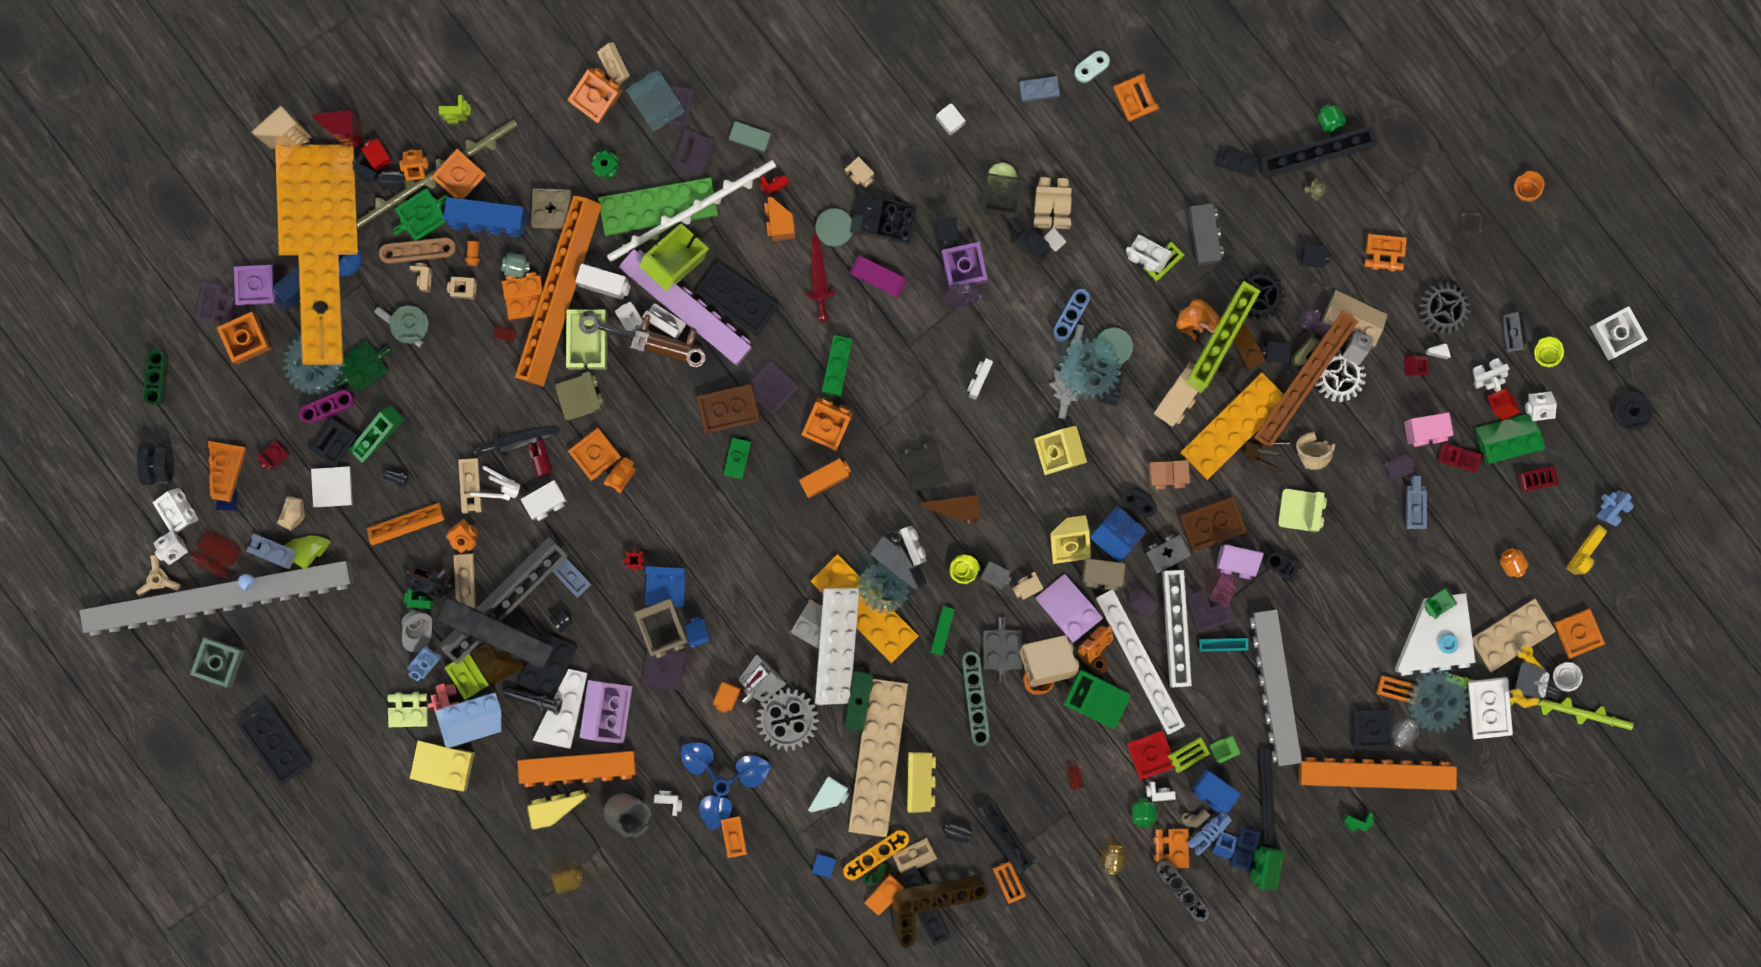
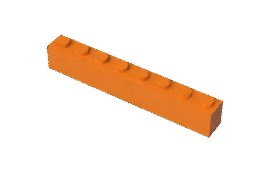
M1305 757L1304 761L1299 763L1300 785L1456 790L1457 767L1451 766V762H1439V765H1432V762L1420 761V765H1413V761H1401V764H1393V760H1382L1380 764L1374 763V760L1362 759V763H1355V759H1343V762H1335V758H1324V762L1316 761V758Z

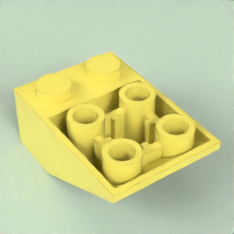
M584 790L570 793L569 797H565V794L551 797L549 801H546V798L532 801V804L528 806L532 829L555 824L587 798L589 792L584 793Z

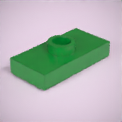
M732 438L724 470L725 476L743 479L751 442Z

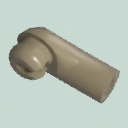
M1203 809L1197 815L1184 813L1181 820L1185 826L1199 827L1210 815Z

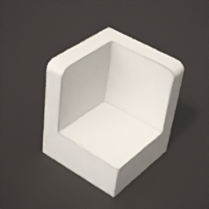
M949 104L936 114V119L950 136L965 124V119L952 104Z

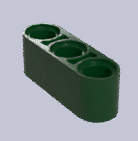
M157 349L150 351L147 355L143 392L144 401L153 406H160L165 401L169 365L168 355ZM160 354L162 359L160 363L156 364L154 358ZM159 373L160 379L154 383L153 375ZM157 392L158 399L152 402L151 395Z

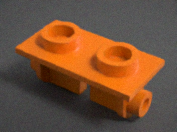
M1109 625L1107 628L1105 626L1098 627L1092 633L1090 639H1087L1079 647V653L1082 656L1087 655L1089 663L1098 657L1107 645L1111 644L1113 640L1112 626Z

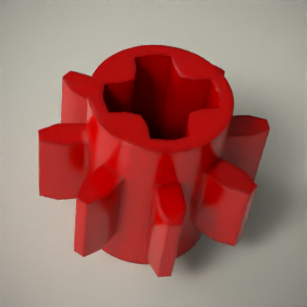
M634 548L631 554L625 552L628 557L622 561L627 562L626 569L633 567V572H636L638 567L644 569L642 562L647 560L641 557L644 554L643 551L637 554ZM632 556L639 557L637 560L639 562L638 565H631Z

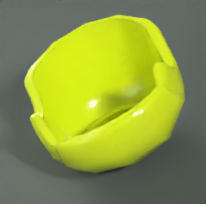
M1554 337L1542 338L1535 347V359L1544 367L1550 368L1558 365L1564 356L1562 343Z
M964 554L954 558L949 567L952 579L962 584L975 580L980 570L978 561L974 557Z

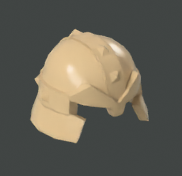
M1315 432L1301 436L1296 444L1299 452L1297 455L1300 457L1305 468L1310 470H1319L1327 466L1335 450V444H1332L1330 447L1327 441L1314 443L1317 440Z

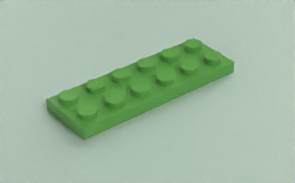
M711 178L599 197V204L602 205L600 211L605 236L659 226L662 216L665 215L672 218L692 207L695 200L702 201L714 194ZM712 203L691 215L690 221L718 216L716 204Z

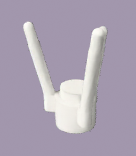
M483 466L484 470L497 477L489 476V479L501 484V492L504 494L470 493L471 496L502 498L509 501L510 497L516 498L520 484Z

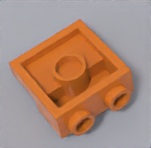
M591 68L586 71L568 101L595 122L600 123L608 109L614 105L622 90L619 89L620 84L618 82L606 79L604 77L605 73L602 70Z
M535 272L525 274V278L507 276L506 280L502 281L508 320L535 317L543 292L542 277L540 275L537 276Z
M827 397L818 398L801 435L836 451L853 413L850 412V408L840 405L838 407L832 404L833 401Z

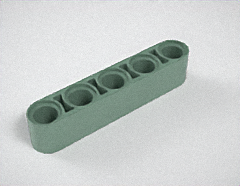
M967 652L962 657L971 738L976 745L983 746L989 741V729L980 658L975 652ZM968 655L976 657V663L973 666L966 664L965 659ZM971 674H976L979 678L978 683L975 685H971L968 682V677ZM974 693H978L981 696V701L978 704H973L970 700L971 695ZM977 712L983 714V721L981 723L973 721V715ZM977 732L985 733L986 739L983 742L976 741L975 735Z

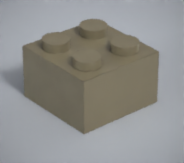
M1085 559L1081 583H1085V587L1098 588V585H1104V589L1116 591L1118 587L1123 586L1125 564Z

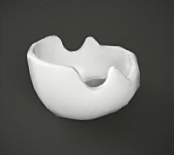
M1565 662L1555 668L1553 681L1560 690L1574 691L1581 685L1583 674L1581 669L1574 663Z

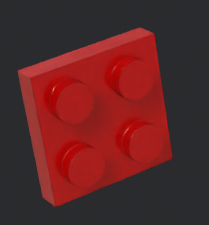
M1163 730L1126 743L1140 780L1175 768L1172 765L1173 761L1168 757L1172 753Z

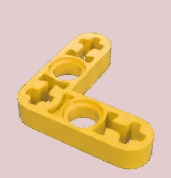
M1597 525L1569 562L1566 569L1574 575L1588 572L1595 562L1590 555L1601 542L1607 530L1601 525Z

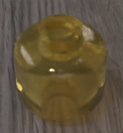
M1108 845L1102 851L1100 865L1106 870V873L1117 875L1118 872L1125 869L1127 853L1119 845Z

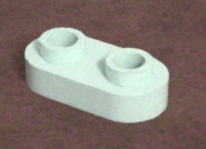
M1103 51L1093 53L1076 67V79L1082 83L1092 80L1108 67V55ZM1102 58L1103 63H1098L1096 59ZM1082 69H1087V70H1088V74H1086V75L1082 74V73H1081V70H1082Z

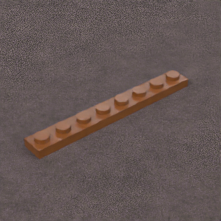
M1343 310L1340 312L1255 434V439L1271 448L1357 325L1358 320Z

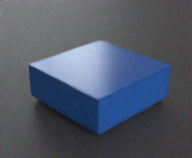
M817 854L812 873L831 878L836 859Z

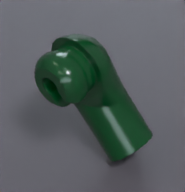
M880 863L877 872L864 875V883L868 886L882 883L889 866Z

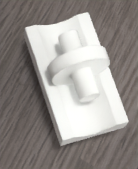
M1499 358L1489 362L1491 370L1488 372L1485 371L1483 365L1473 368L1475 388L1478 389L1486 386L1487 390L1493 388L1496 392L1501 390L1500 385L1505 383L1504 378L1508 376L1509 370L1508 365H1503Z

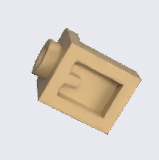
M416 263L415 266H410L412 272L421 273L417 277L419 290L430 292L432 269L424 263Z

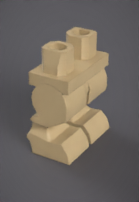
M1040 178L1039 185L1036 188L1033 228H1051L1052 217H1050L1052 209H1054L1052 229H1070L1071 188H1069L1067 178H1059L1057 187H1050V178Z

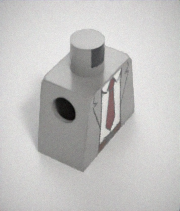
M756 655L739 678L745 689L738 697L746 704L753 697L760 702H764L786 683L766 660Z

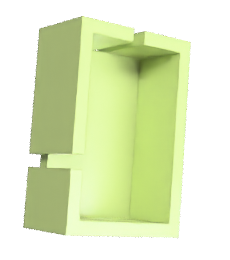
M567 310L566 367L568 369H586L587 366L589 369L607 370V333L597 329L593 334H585L579 327L580 316L585 311L595 312L600 322L607 324V311ZM587 319L584 321V324L591 326L594 324V321Z

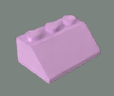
M588 680L580 738L624 743L632 686Z

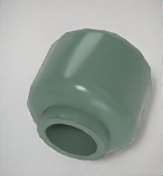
M509 252L502 258L501 271H504L505 276L522 278L524 273L529 272L530 262L526 261V256L523 254Z

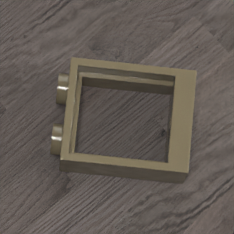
M672 599L634 613L650 656H656L657 659L667 655L666 651L670 649L678 651L685 648L684 644L688 643ZM670 609L681 640L654 649L643 619Z

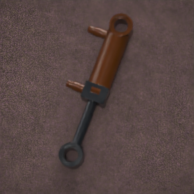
M585 311L580 316L579 327L585 334H593L599 329L631 339L630 348L640 351L648 350L687 362L692 367H699L705 362L704 348L694 343L697 332L695 329H691L686 342L649 331L650 315H645L641 326L636 325L634 332L600 322L597 314L593 311ZM591 319L594 321V324L587 326L584 324V321ZM693 352H698L701 354L700 357L696 359L692 358L690 355Z

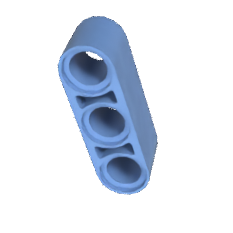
M1076 290L1053 330V336L1057 341L1067 340L1090 299L1089 293L1086 290ZM1076 295H1084L1086 301L1078 303L1075 299ZM1074 311L1076 319L1069 320L1066 317V312ZM1059 327L1065 328L1067 335L1064 337L1059 336L1057 329Z

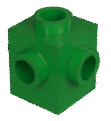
M605 150L602 153L599 151L592 158L593 162L591 164L594 167L592 171L599 178L611 179L618 173L620 166L617 161L619 159L612 152L608 154ZM604 161H608L607 166H601Z

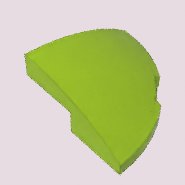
M307 536L299 539L296 538L284 546L297 551L292 563L306 570L316 556L320 557L331 542L323 537Z

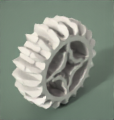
M1338 350L1336 357L1334 356L1331 362L1341 361L1337 370L1325 369L1319 378L1320 382L1315 383V386H1322L1318 391L1319 393L1326 391L1324 398H1328L1331 394V401H1335L1338 396V401L1343 402V396L1349 401L1351 399L1350 394L1356 397V391H1362L1358 384H1365V381L1360 378L1365 377L1366 374L1360 373L1364 366L1358 367L1356 363L1342 357L1341 351ZM1346 363L1352 368L1354 377L1347 373ZM1341 370V376H1343L1345 379L1342 378L1339 382L1338 376H1336L1335 373L1338 374ZM1325 375L1332 379L1333 389L1327 384ZM1343 382L1353 383L1349 390L1339 391Z

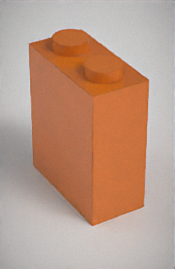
M838 459L799 481L810 499L848 479V473L851 470L846 461L842 462L841 459Z

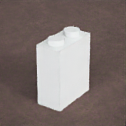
M584 264L580 265L576 278V283L579 287L622 300L624 296H628L631 286L624 276Z

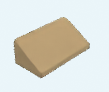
M927 838L893 854L901 874L914 868L918 869L937 859Z

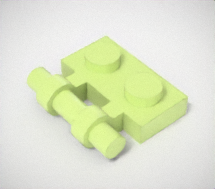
M396 692L395 694H388V702L396 703V708H388V726H428V707H420V701H427V693L413 692V694H402V692ZM403 702H413V707H403Z

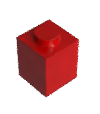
M371 139L364 144L365 147L362 148V151L376 171L393 161L378 139Z

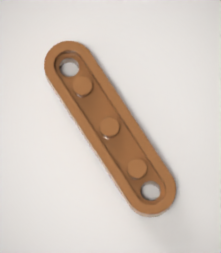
M449 238L385 244L379 250V257L387 264L449 258L455 254L456 245ZM449 245V251L445 252L443 250L444 246ZM392 251L393 256L388 258L387 253Z

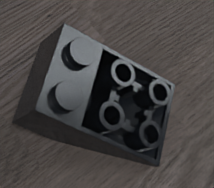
M868 193L858 194L856 196L850 232L910 244L917 207Z

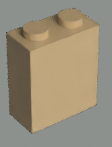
M1066 635L1022 646L1019 653L1031 687L1075 677L1079 669V663L1076 658L1074 659L1072 653L1073 646L1071 641H1068Z

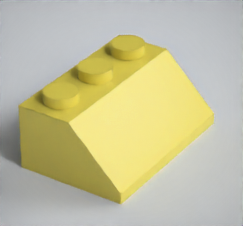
M909 752L908 812H931V807H935V795H931V788H935V776H932V768H936V757H932V752Z

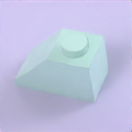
M828 776L808 811L814 812L835 807L840 802L844 804L849 795L846 792L848 788Z

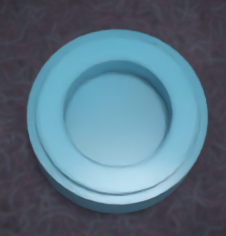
M1450 634L1441 636L1438 641L1439 649L1446 654L1454 653L1459 646L1457 638Z

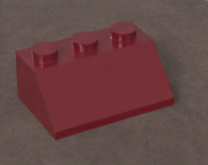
M351 110L312 114V118L343 145L355 148L358 147V144H363L361 120Z

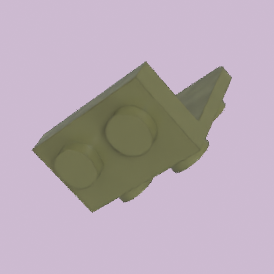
M590 372L582 373L581 377L556 384L555 388L566 420H572L602 410L601 405L604 402L601 393L598 394L596 390L598 382L596 376H592Z

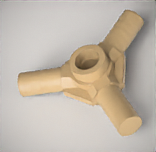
M156 555L150 556L152 570L146 580L147 583L138 589L136 593L142 597L151 589L165 588V586L179 591L181 584L169 580L166 573L160 569L158 557Z

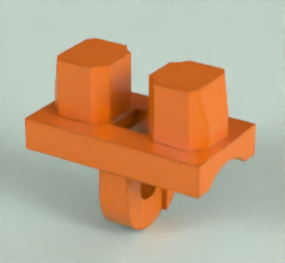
M623 458L622 461L619 460L606 478L604 485L611 486L618 493H621L636 471L633 467L634 462L627 458Z

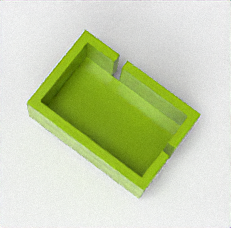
M683 224L677 226L657 246L655 245L648 251L639 265L666 292L701 263L709 250L697 237L688 249L687 246L694 234Z

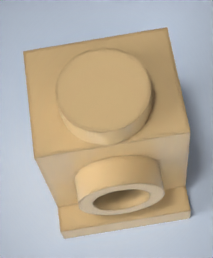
M860 157L856 158L845 168V173L847 175L851 173L850 178L857 185L860 183L867 188L874 181V172Z
M451 277V282L447 284V293H450L452 298L476 300L477 280L474 278ZM460 286L466 287L464 292L459 291Z
M1035 572L1031 573L1032 578L1029 579L1026 576L1017 581L1019 585L1012 588L1017 598L1021 597L1024 600L1044 589Z

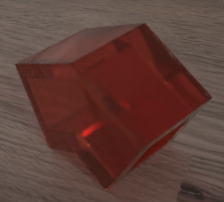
M496 326L493 338L514 342L517 330Z
M1080 767L1068 768L1070 788H1083Z

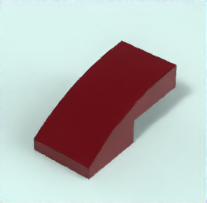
M1443 444L1438 462L1478 473L1483 455L1464 450L1460 447Z

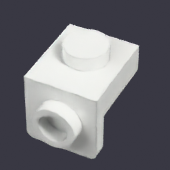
M632 302L624 304L615 310L625 330L634 332L636 325L641 326L642 319Z
M659 791V794H655L654 803L673 804V816H677L678 812H681L682 800H679V795H671V791Z

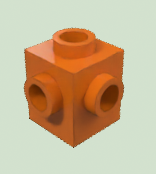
M422 150L403 152V160H400L401 172L404 171L406 181L425 179L428 159L423 156Z
M463 519L448 531L446 537L449 539L451 546L462 553L465 550L470 551L476 546L478 533L472 525H469Z

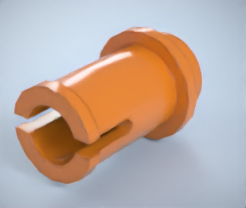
M468 241L467 258H465V261L469 266H478V262H480V259H478L479 242Z

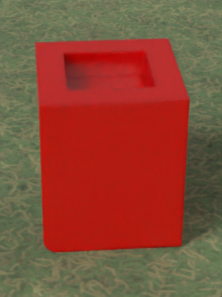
M1506 388L1488 396L1493 413L1502 420L1520 413L1515 396Z

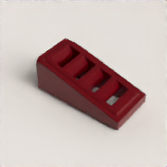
M1555 466L1517 474L1521 492L1559 485ZM1547 471H1551L1553 482L1549 483ZM1542 472L1544 475L1545 484H1542L1540 473ZM1533 474H1536L1538 485H1535ZM1527 475H1529V478H1530V482H1531V486H1530V487H1528L1527 478H1526Z

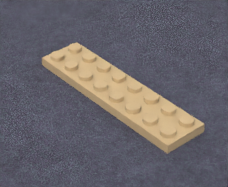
M873 679L865 731L862 732L849 832L887 837L908 687L906 683Z

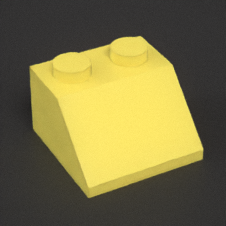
M1077 426L1064 428L1034 438L1045 475L1087 463Z

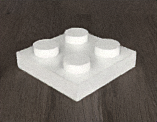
M985 359L984 363L980 361L975 372L978 377L976 380L972 379L967 390L970 392V398L976 400L993 361Z

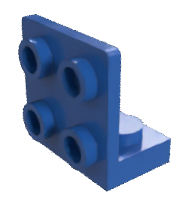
M646 566L645 605L653 606L672 599L675 607H683L686 569Z

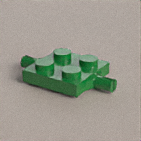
M426 188L395 208L400 217L401 224L392 228L394 234L397 236L406 230L411 234L414 241H418L445 224L442 206L446 204V197L448 195L446 194L439 200H436L429 189Z

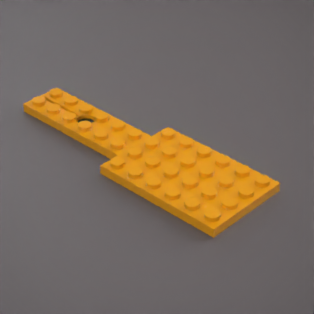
M275 145L279 255H299L303 365L342 364L338 255L358 254L355 176L352 169L354 166L352 164L354 160L353 147H347V145ZM324 301L328 305V310L324 314H317L313 310L315 302Z

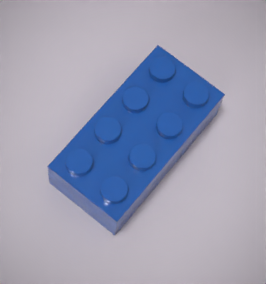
M446 197L443 220L454 230L468 228L471 232L476 233L486 230L489 231V234L500 235L503 232L510 237L519 238L520 235H525L528 212L520 206Z

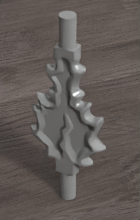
M1076 325L1074 339L1070 343L1071 347H1067L1068 359L1065 360L1066 365L1061 363L1060 371L1054 368L1055 381L1049 383L1056 391L1054 396L1059 399L1061 404L1058 415L1060 419H1066L1068 405H1071V401H1078L1077 395L1087 391L1084 388V384L1088 380V377H1084L1087 370H1079L1082 366L1080 361L1085 356V353L1081 352L1083 347L1081 340L1083 325Z

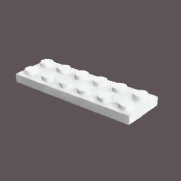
M824 588L815 704L849 703L859 598L858 588Z

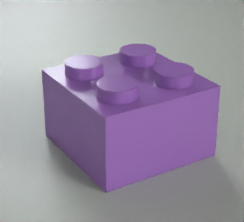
M980 242L942 250L941 254L949 290L987 282L988 278Z

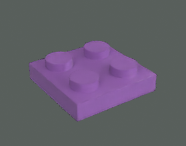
M273 265L234 267L235 305L275 304L272 295V287L274 286Z

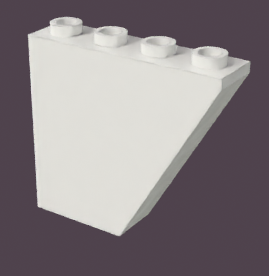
M1466 594L1452 595L1457 601V605L1441 614L1437 619L1429 616L1425 610L1424 603L1428 598L1423 600L1396 664L1395 672H1401L1402 676L1413 674V670L1427 673L1432 672V668L1439 667V670L1442 671L1450 670L1452 665L1466 668L1470 667V663H1476ZM1446 634L1455 636L1459 642L1458 649L1451 654L1443 653L1438 647V641L1441 636Z

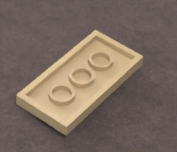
M1532 599L1472 637L1473 647L1488 671L1492 672L1518 656L1519 652H1523L1522 646L1532 647L1556 631L1536 599Z

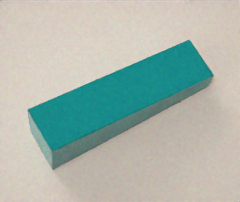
M1248 638L1199 639L1200 651L1249 650Z

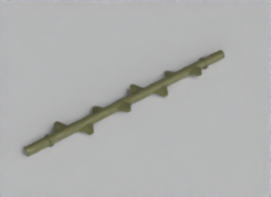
M513 119L477 143L466 140V150L462 153L468 158L484 147L495 150V140L500 137L502 138L504 134L517 127V123ZM437 159L436 169L426 175L425 179H420L417 182L405 180L406 189L389 200L385 201L379 197L376 198V208L372 211L369 210V213L356 220L357 229L370 220L376 219L375 217L395 204L400 206L406 202V197L426 185L432 189L436 188V182L431 176L444 161Z

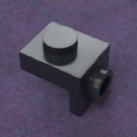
M361 152L359 156L356 155L352 162L354 165L352 169L360 174L359 178L368 183L370 180L376 182L378 174L363 166L367 159L365 154Z

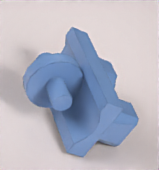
M1620 490L1617 493L1612 492L1610 496L1603 494L1601 499L1604 503L1600 506L1602 510L1598 513L1597 517L1611 525L1617 526L1622 519L1618 513L1621 510L1626 513L1630 512L1634 507L1630 501L1632 496Z
M425 645L408 665L407 669L410 670L409 676L416 681H419L421 678L423 679L440 660L441 655L435 654L432 649Z

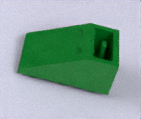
M1079 670L1063 705L1115 730L1131 695Z
M1259 846V850L1256 849L1254 853L1255 869L1252 868L1250 873L1252 884L1259 889L1277 890L1285 852Z

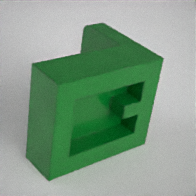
M408 588V592H405L404 603L407 604V608L433 609L434 601H428V597L417 596V600H414V591Z

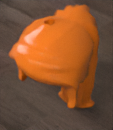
M1196 299L1190 303L1189 307L1181 310L1176 327L1180 331L1189 334L1193 340H1196L1197 336L1192 330H1199L1202 333L1203 329L1206 328L1213 333L1220 321V317L1208 303L1201 299Z

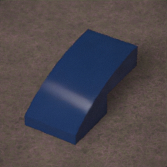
M1241 828L1229 865L1230 867L1249 872L1261 833Z

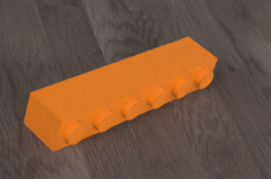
M635 751L518 760L519 784H524V787L536 786L537 782H544L545 786L555 785V781L562 780L563 784L575 783V779H582V782H594V778L600 777L602 781L613 780V776H621V779H632V775L637 774Z

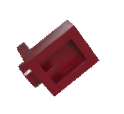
M275 440L264 452L257 455L260 459L258 463L265 470L267 468L274 470L290 454Z

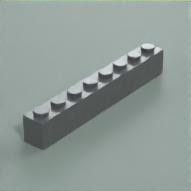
M549 536L476 609L502 621L568 555ZM456 628L440 644V647L458 665L479 642L474 640L475 637L470 634L464 636L458 633Z

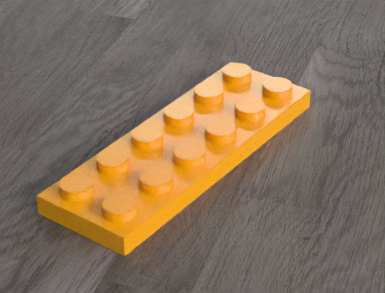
M1261 373L1180 454L1186 460H1189V463L1208 480L1260 429L1283 396V393Z
M838 554L811 580L823 594L824 588L859 589L856 628L891 663L918 637Z

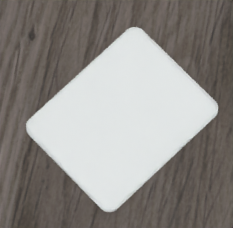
M1052 229L1043 237L1054 251H1057L1066 243L1064 238L1055 229Z

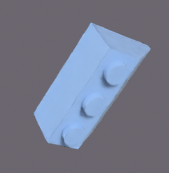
M496 693L435 711L446 748L501 732V709Z

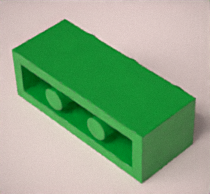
M833 336L822 389L823 394L841 397L853 339Z

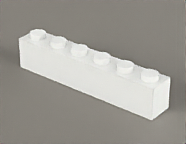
M1184 570L1163 571L1170 687L1191 686Z

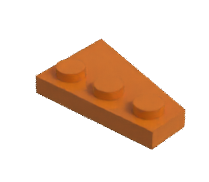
M208 441L210 496L212 499L231 502L247 450L245 447Z

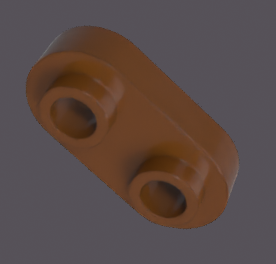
M1086 640L1081 641L1076 648L1077 655L1093 673H1105L1109 666L1106 657L1100 653L1098 657L1089 663L1088 656H1082L1079 653V647ZM1097 661L1102 662L1103 665L1101 668L1096 667Z

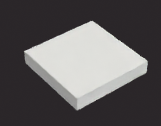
M351 467L311 469L314 508L353 505Z

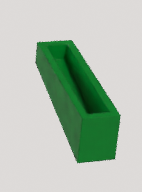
M943 606L931 653L943 655L955 609Z

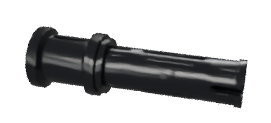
M507 686L504 691L505 698L537 706V709L540 711L547 710L553 712L554 715H558L562 709L563 700L561 698L554 699L548 697L547 694L537 695Z

